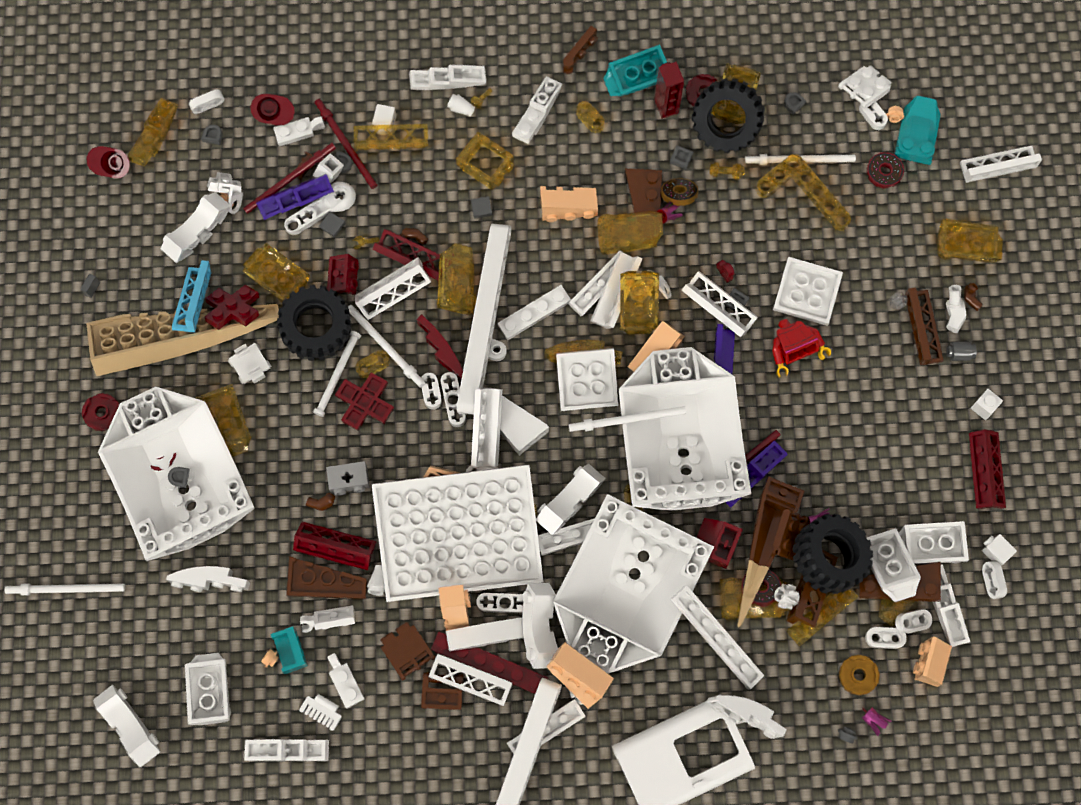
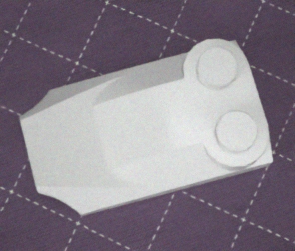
M964 521L904 525L899 532L914 564L936 562L960 563L969 561Z
M897 529L866 537L867 540L870 539L872 545L870 550H873V558L870 559L873 560L871 569L883 592L894 602L915 596L921 576Z
M219 653L196 655L190 663L185 664L188 724L207 725L229 721L231 710L229 707L226 660Z

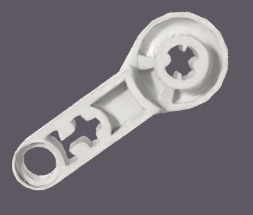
M346 182L332 183L331 186L334 192L319 198L286 219L284 226L287 233L297 235L325 218L329 212L333 213L349 209L356 200L354 188ZM337 195H343L344 198L341 200ZM306 214L312 215V219L306 218ZM301 217V219H302L303 222H304L303 225L301 224V222H300V220H299L298 218ZM291 222L298 223V228L295 230H290L288 226Z

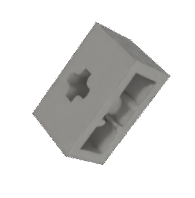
M365 461L326 467L329 490L332 494L344 495L346 491L352 490L358 493L364 492L366 488H370ZM347 476H350L352 478L350 479L349 483L345 481L347 480Z

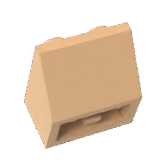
M931 637L924 641V643H921L918 654L921 656L913 669V673L916 674L914 679L936 687L941 686L952 646L936 637Z

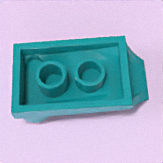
M657 45L610 62L607 73L603 77L609 95L625 96L656 85L658 69L662 64L667 63L661 46Z
M915 96L904 107V119L901 120L894 155L900 159L930 165L935 152L941 113L936 99Z

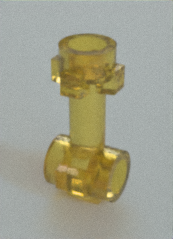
M714 162V164H710L709 175L718 177V173L730 174L734 179H740L745 174V168L739 163H736L733 167L719 166V162Z

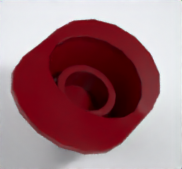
M260 94L252 100L250 106L253 117L257 121L267 124L285 125L293 119L295 114L292 102L288 98L279 95Z
M97 146L88 152L86 158L89 169L94 174L100 176L122 178L128 173L130 168L128 156L123 151L115 148Z

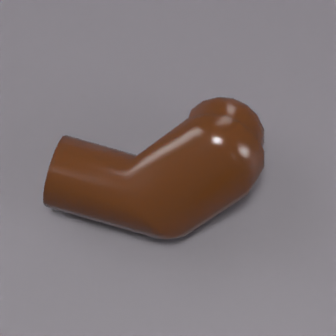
M404 228L400 234L407 239L415 238L422 246L429 240L417 228Z
M969 283L964 289V300L973 309L978 311L983 306L976 299L978 286L975 283Z
M327 493L319 500L308 497L306 506L324 511L334 504L335 496L332 493Z

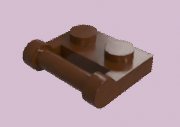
M423 672L421 709L462 710L463 690L458 688H429V682H443L428 677L430 672ZM464 674L453 675L456 683L463 684ZM451 676L446 678L447 680L452 681Z

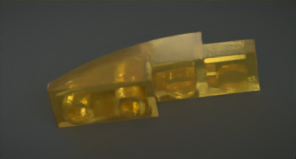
M160 98L144 123L145 129L127 155L129 161L145 167L151 156L155 157L172 124L178 107L177 103Z
M575 340L557 344L545 349V359H548L549 362L557 363L556 353L604 349L605 341ZM614 350L615 365L621 364L623 352Z
M852 588L843 593L830 594L824 599L816 627L812 628L798 621L786 632L800 647L859 596ZM810 611L804 617L812 620L813 614Z

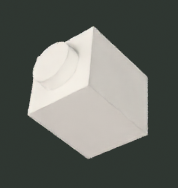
M377 104L372 122L374 132L380 135H392L397 116L395 107Z
M329 154L318 164L313 176L316 178L326 174L331 184L339 176L344 165L332 154Z
M987 389L971 409L986 421L1003 400Z
M1001 534L995 538L990 536L983 543L985 547L981 550L991 561H997L1001 566L1017 552Z

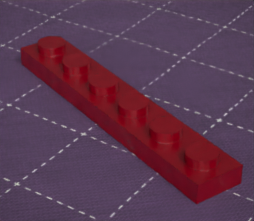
M438 632L431 648L433 652L509 681L514 686L536 694L542 678L549 679V677L477 647L449 651L447 636L441 632Z

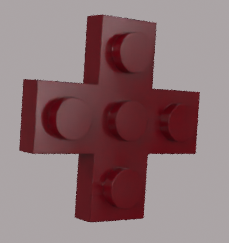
M244 285L231 295L221 288H217L205 298L206 303L215 308L204 316L205 321L218 330L232 319L246 327L259 317L258 310L250 306L259 298L258 291Z
M372 372L361 388L344 379L335 394L337 398L350 405L341 421L359 431L368 415L385 424L394 410V406L379 398L388 385V381Z

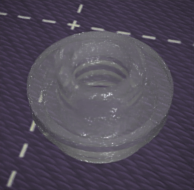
M902 292L892 295L889 299L891 308L902 309L906 306L908 297Z

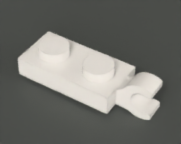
M309 117L273 128L278 145L283 146L313 137V131L324 129L325 125L322 117L314 118L311 122Z
M347 606L316 611L313 616L300 617V624L307 623V625H302V632H310L313 627H315V630L355 624L354 607Z
M335 653L328 656L329 662L334 669L329 672L330 677L346 709L365 700L348 664L346 663L341 666Z

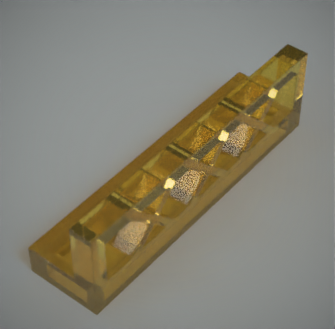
M428 124L354 126V148L356 150L429 148ZM416 128H424V139H416L412 135ZM380 129H384L389 133L384 140H379L375 136ZM398 129H403L407 133L403 139L399 140L393 134ZM358 130H366L371 134L366 140L358 141Z

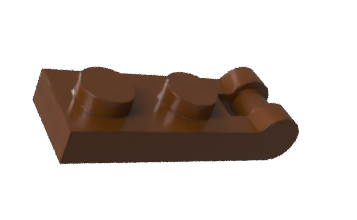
M592 25L563 59V72L565 74L573 73L575 63L579 59L582 60L589 46L592 47L596 43L597 29Z

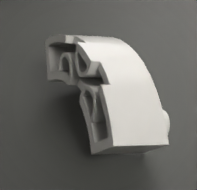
M216 192L204 195L200 200L199 206L189 219L175 231L164 236L161 250L176 263L185 259L194 252L192 249L199 243L203 245L212 236L213 233L210 231L217 224L223 222L231 205Z
M590 464L584 467L579 466L573 473L575 477L549 504L546 505L544 503L537 511L539 515L536 521L552 535L558 532L566 524L565 522L582 508L581 502L585 503L605 481L606 478Z
M528 583L526 591L523 593V636L526 658L530 661L533 669L547 668L546 666L558 650L554 632L550 631L549 619L553 618V600L556 596L550 583Z
M111 685L94 698L93 702L98 712L104 717L111 728L117 727L116 732L121 737L120 741L128 755L139 767H142L160 753L157 747L159 741L154 734L149 733L141 719L126 701L127 696L122 689L117 690Z

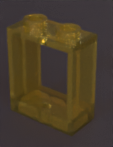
M480 132L475 134L456 158L457 167L491 190L502 183L503 176L506 172L509 173L515 165L514 155ZM482 145L505 159L491 177L469 163Z

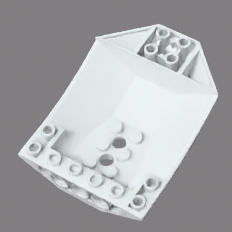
M692 347L653 351L619 388L621 416L685 406L686 414L622 424L632 507L671 511L711 507L751 495L735 376ZM680 449H687L689 455L684 458L680 457L678 451ZM683 468H689L691 470V473L689 475H684L681 473V470Z
M154 387L120 403L98 454L123 504L146 561L188 550L225 532L255 509L230 451L205 401ZM173 453H176V458L173 461L172 465L169 467V462L173 457ZM151 465H152V466L159 467L160 469H163V470H161V471L153 470V469H151ZM174 467L190 469L187 482L189 491L186 494H180V487L172 485L168 480V473ZM196 502L195 509L187 510L189 503Z
M607 494L571 568L553 600L567 644L607 674L662 656L682 614L671 598L685 585L693 592L714 546ZM644 550L649 553L648 561H639L638 553ZM633 568L640 570L641 575L637 580H633L629 576V571Z

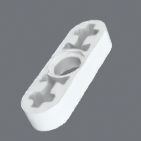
M447 372L441 377V385L449 422L454 427H461L466 422V415L458 413L459 416L463 417L460 418L459 422H456L452 418L455 417L454 409H457V403L450 404L448 402V398L451 395L459 396L458 378L454 373ZM447 378L455 380L452 382L453 390L449 391L448 383H444L447 382Z
M482 593L476 601L477 607L483 612L523 613L522 605H516L517 609H513V598H517V602H523V594ZM485 597L488 598V601H494V597H498L496 600L497 608H493L494 604H488L484 608L480 601H483ZM502 598L510 599L511 605L509 608L504 609L499 605Z

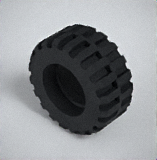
M726 78L720 82L715 81L711 83L699 95L693 107V129L697 131L698 139L705 141L704 145L706 147L712 146L714 147L713 151L719 152V150H724V153H730L733 150L734 152H739L741 148L750 146L751 142H754L764 123L765 108L761 103V96H757L756 90L753 87L749 88L747 86L748 83L744 81L740 83L738 79L728 81ZM732 100L743 108L746 119L744 125L739 130L728 132L721 130L714 124L711 111L717 102Z
M310 285L309 289H305L303 286L299 288L297 293L292 291L289 294L290 298L283 300V307L279 308L277 325L284 345L288 347L292 354L296 353L302 359L307 357L309 361H314V358H319L320 361L325 360V356L328 355L330 358L333 357L335 351H341L344 348L343 344L348 342L349 333L351 332L349 308L345 304L344 299L341 296H337L336 291L333 289L328 291L327 287L322 285L320 288ZM309 309L325 310L332 317V327L323 336L316 338L306 337L297 329V320L300 315Z
M826 514L818 517L800 531V534L796 536V544L793 545V553H796V555L793 556L794 563L798 565L796 568L798 573H802L804 576L802 579L806 583L810 582L812 588L815 590L820 588V592L826 594L828 592L831 594L843 593L859 584L870 573L869 569L872 568L873 560H870L873 558V550H870L872 545L870 539L867 540L866 532L859 528L860 525L856 522L852 523L850 518L846 516L841 518L840 514H833L832 516ZM823 539L829 540L839 547L844 557L843 569L834 567L826 560L822 551Z

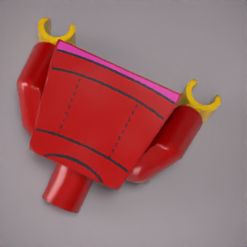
M783 319L779 322L778 326L780 329L776 331L777 337L773 340L772 348L775 364H778L776 375L779 378L781 377L780 369L785 370L786 376L789 372L788 368L783 365L784 362L788 365L815 352H818V357L821 360L825 359L823 351L826 352L828 357L831 355V349L824 346L825 342L817 329L805 325L802 321L790 324L788 319Z

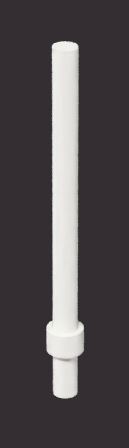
M759 154V156L744 157L745 164L759 163V165H767V163L855 162L856 160L855 155L768 156L767 154Z
M353 305L348 306L349 313L404 370L403 373L409 379L411 378L420 388L423 387L425 381L417 374V370L412 365L409 366Z
M685 406L599 420L586 419L584 422L569 424V431H592L593 428L682 415L686 414Z
M29 583L21 584L20 586H5V594H21V596L30 595L31 593L125 591V584L31 585Z

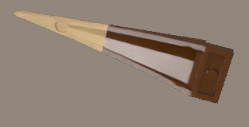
M769 476L765 481L759 499L738 627L742 625L775 557V554H773V543L783 511L789 509L792 513H797L804 495V490Z

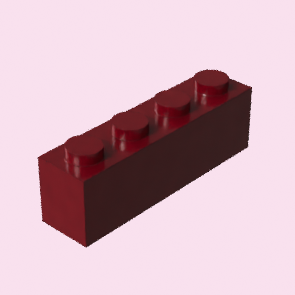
M677 61L664 63L658 69L654 101L662 119L679 114L684 79Z

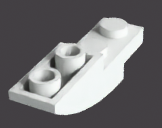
M547 76L545 77L531 99L528 109L515 127L512 137L529 144L549 114L560 92L562 83Z
M217 566L188 568L172 573L166 578L173 587L183 588V585L191 587L190 590L202 592V589L209 590L210 583H212L211 586L216 588L229 586L231 587L230 590L242 592L243 589L249 590L250 586L248 580L232 577L233 571L230 568Z
M726 695L711 697L706 701L712 705L715 711L727 715L731 722L736 724L747 722L749 725L764 731L763 734L771 739L783 737L787 730L771 719L774 711L747 698Z

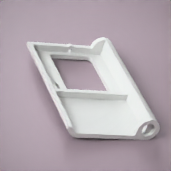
M706 701L611 746L638 805H680L755 769L736 724L731 722L724 713L715 711L712 705ZM720 718L724 719L739 751L738 755L693 777H689L674 746V741Z

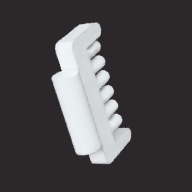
M320 694L315 699L308 696L300 708V712H305V715L309 714L310 718L313 717L319 723L322 721V725L326 724V727H330V730H335L342 718L340 714L336 713L339 706Z

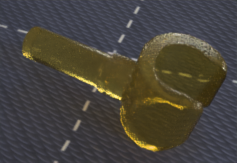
M489 88L480 97L473 95L471 104L475 108H480L483 100L492 92V89Z
M357 236L352 242L357 241L359 244L353 248L358 250L364 244L379 242V237L364 239L362 236Z

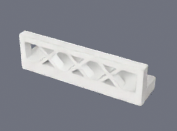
M1031 145L961 160L960 165L967 183L1037 168L1042 159L1040 154H1034ZM1028 152L1029 156L1019 158L1020 153ZM1005 156H1008L1012 159L1001 162V159ZM987 160L994 162L993 164L983 165ZM973 164L977 167L967 169L966 165Z
M619 252L591 322L606 329L614 328L643 258L638 256L631 257L623 252Z
M417 257L356 294L355 304L366 319L369 320L431 283V279L424 271L421 260ZM421 273L425 279L420 283L412 282L413 276ZM405 284L408 285V288L405 292L396 291L397 286ZM385 293L392 295L391 300L388 302L380 301L381 296ZM368 303L376 304V309L370 313L364 307Z
M700 271L681 290L740 337L747 333L758 318ZM699 277L705 281L706 289L699 290L694 286ZM716 290L719 292L721 301L714 302L710 298V291ZM724 303H733L735 312L728 313L725 310ZM739 314H747L752 319L745 326L740 322Z
M475 389L471 467L482 465L498 466L503 389Z
M437 654L428 676L504 706L513 685L509 681ZM437 666L446 667L449 674L443 677L435 675ZM457 673L464 674L468 681L458 684L455 682L453 675ZM451 676L452 681L447 680L446 678ZM476 680L482 681L487 689L478 692L474 690L472 682ZM470 684L471 689L465 687V685ZM496 687L505 690L502 700L494 698L490 690ZM488 691L490 696L483 693Z

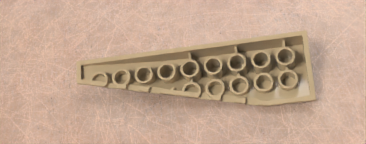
M278 304L254 305L252 307L258 310L259 317L245 327L232 319L219 330L205 321L204 316L211 312L207 309H201L195 332L172 330L175 313L169 314L166 311L159 312L158 315L140 313L139 316L131 317V314H123L88 322L86 324L90 360L96 376L189 354L223 343L277 321V318H279ZM185 318L180 320L178 324L186 325Z

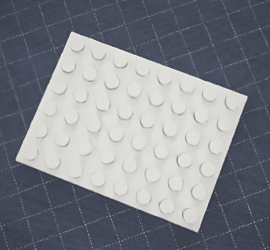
M529 465L372 484L386 602L438 596L440 587L463 585L464 590L470 592L543 582Z

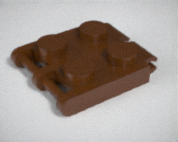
M789 509L783 511L773 543V554L794 560L793 556L796 553H793V545L796 544V536L809 523L807 516L801 517L799 513H792Z
M407 622L395 629L398 633L397 637L391 632L380 639L383 643L382 651L402 681L416 669L420 670V666L429 660L436 659L414 625L410 627ZM412 665H414V666H413L412 668H410L408 671H406L405 673H402V672H404L405 670H407L409 667H411Z

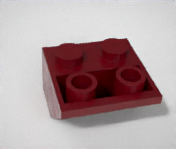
M704 518L696 538L714 546L708 562L726 569L743 529L724 521Z

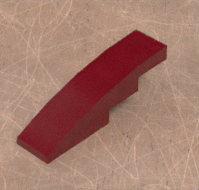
M421 314L417 318V323L419 327L428 333L426 341L437 351L434 354L436 361L449 372L454 373L461 381L463 370L458 358L436 327Z

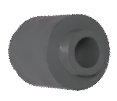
M951 342L950 346H947L946 354L947 357H950L951 361H970L976 358L977 349L975 343Z

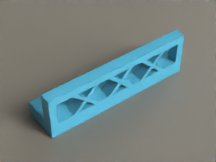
M201 260L199 268L188 267L172 330L196 331L211 276L209 261ZM192 274H198L196 281L191 279ZM194 288L192 295L189 296L187 291ZM189 303L188 310L185 311L183 306ZM185 318L186 325L178 324L180 320Z

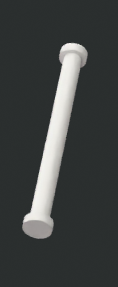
M355 331L350 332V339L317 409L315 408L313 411L318 416L324 417V410L357 339L361 338V334Z

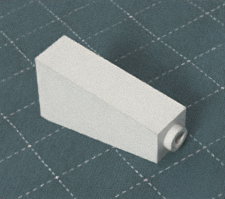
M502 396L500 433L520 456L549 432V427Z

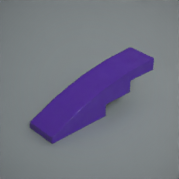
M325 174L257 201L256 204L265 220L297 206L301 207L334 192Z
M775 440L747 465L751 489L788 455ZM741 498L727 501L726 504L731 508Z

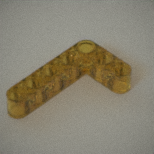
M797 154L788 156L758 181L756 187L757 194L762 198H767L790 179H793L836 230L843 231L850 224V214L802 157ZM796 161L799 164V166L797 168L790 167L789 162ZM780 172L784 175V178L779 180L774 175ZM808 175L811 180L804 182L801 176ZM762 184H767L770 187V189L768 191H762L760 189V186ZM820 189L822 195L815 196L813 190ZM832 203L834 209L827 210L825 204ZM837 218H845L846 224H839Z

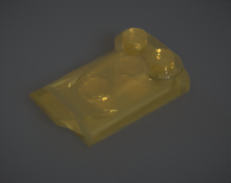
M726 63L721 80L726 78L728 81L738 79V82L743 83L744 81L748 83L747 86L749 88L753 87L757 90L761 73L750 68ZM721 100L713 106L711 111L720 120L735 124L745 123V112L735 101Z
M652 210L620 215L603 214L600 216L597 227L601 254L657 247V242L663 235L662 213Z
M943 218L938 231V256L945 260L957 258L989 263L1002 260L1003 239L998 233L999 227Z
M267 243L262 248H257L243 264L244 269L242 270L244 274L278 298L281 303L285 298H290L289 294L292 291L297 293L300 287L304 286L305 288L310 278L309 273Z
M454 243L448 250L440 254L437 308L471 315L477 300L474 295L473 248Z
M627 271L621 273L620 330H624L627 335L650 334L651 331L656 330L658 327L659 273L652 271Z
M233 384L197 396L196 399L206 402L231 456L235 457L248 452L251 435Z
M730 577L719 579L721 619H739L743 596L741 591L743 578ZM779 579V580H780V583H781V587H782V584L788 585V583H786V582L782 581L781 579ZM761 584L759 591H765V585ZM778 601L765 607L751 604L745 619L781 618L788 608L778 607Z

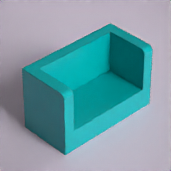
M292 626L270 634L275 642L283 667L281 669L284 674L308 666L296 628Z

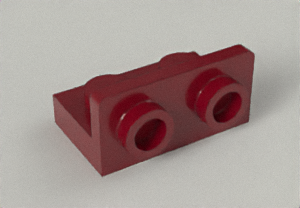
M349 254L329 257L328 291L333 289L336 293L347 292L351 295H356L359 269L358 259Z

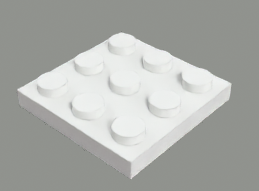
M788 257L773 310L828 326L843 272Z
M614 348L556 353L561 411L618 406Z

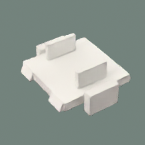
M254 343L249 347L246 344L234 350L236 354L228 360L231 367H234L242 384L250 380L255 384L265 378L264 372L272 367L269 361H266L261 354V348L258 344Z

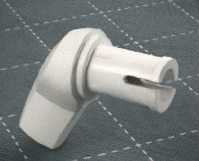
M951 285L949 287V300L946 302V308L950 316L946 327L949 331L958 333L966 319L965 303L961 299V286Z

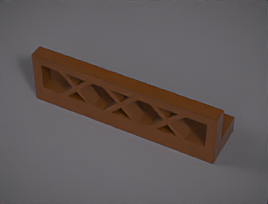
M916 287L908 288L905 298L920 366L942 363L944 359L928 289L917 291ZM924 295L925 304L923 307L920 306L918 296ZM922 312L929 316L927 325L924 324ZM925 329L933 335L931 342L927 340ZM929 347L936 351L938 358H931Z
M822 550L825 558L830 560V564L835 567L838 557ZM801 574L796 589L800 596L799 602L789 610L786 621L791 624L800 621L814 628L816 627L826 593L820 592V588L816 590L810 586L811 583H806L802 579L804 576ZM814 590L818 595V602L815 603L810 598V592ZM809 607L813 614L812 620L803 616L805 609Z

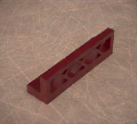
M384 229L380 241L375 243L372 249L404 265L418 257L417 253L424 251L427 253L429 260L422 262L423 269L429 277L438 281L444 280L452 262V259L388 229ZM387 235L394 237L396 245L389 247L384 244ZM409 244L412 253L404 254L400 245ZM437 259L446 261L443 270L436 269L433 261Z
M987 429L969 433L976 509L1006 508L999 432Z
M302 521L294 535L293 550L368 570L371 555L377 541ZM304 529H305V530H309V531H312L313 533H310V534L304 533L303 530H304ZM328 535V536H331V538L326 539V538H323L322 536ZM346 540L350 543L345 544L341 543V541ZM359 546H369V549L360 548Z

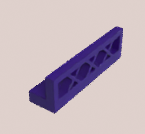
M717 324L713 362L732 374L735 332L723 329V324Z

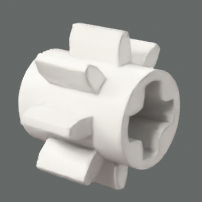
M782 584V587L776 589L774 597L775 601L779 602L778 607L792 609V606L798 604L800 596L795 591L796 586Z

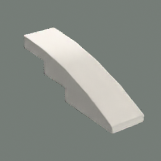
M449 65L448 68L430 67L428 71L410 70L409 72L411 90L454 89L486 84L484 66Z
M941 564V601L933 602L947 641L949 645L954 647L968 643L970 639L959 603H956L952 586L948 583L943 564Z
M522 618L446 631L449 651L523 639Z
M245 740L244 761H328L329 740Z

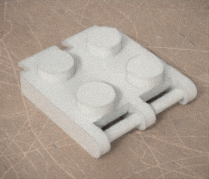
M863 66L838 85V88L844 89L850 94L852 99L859 101L862 107L866 109L890 91L892 82L883 75L879 77L880 72L872 66Z

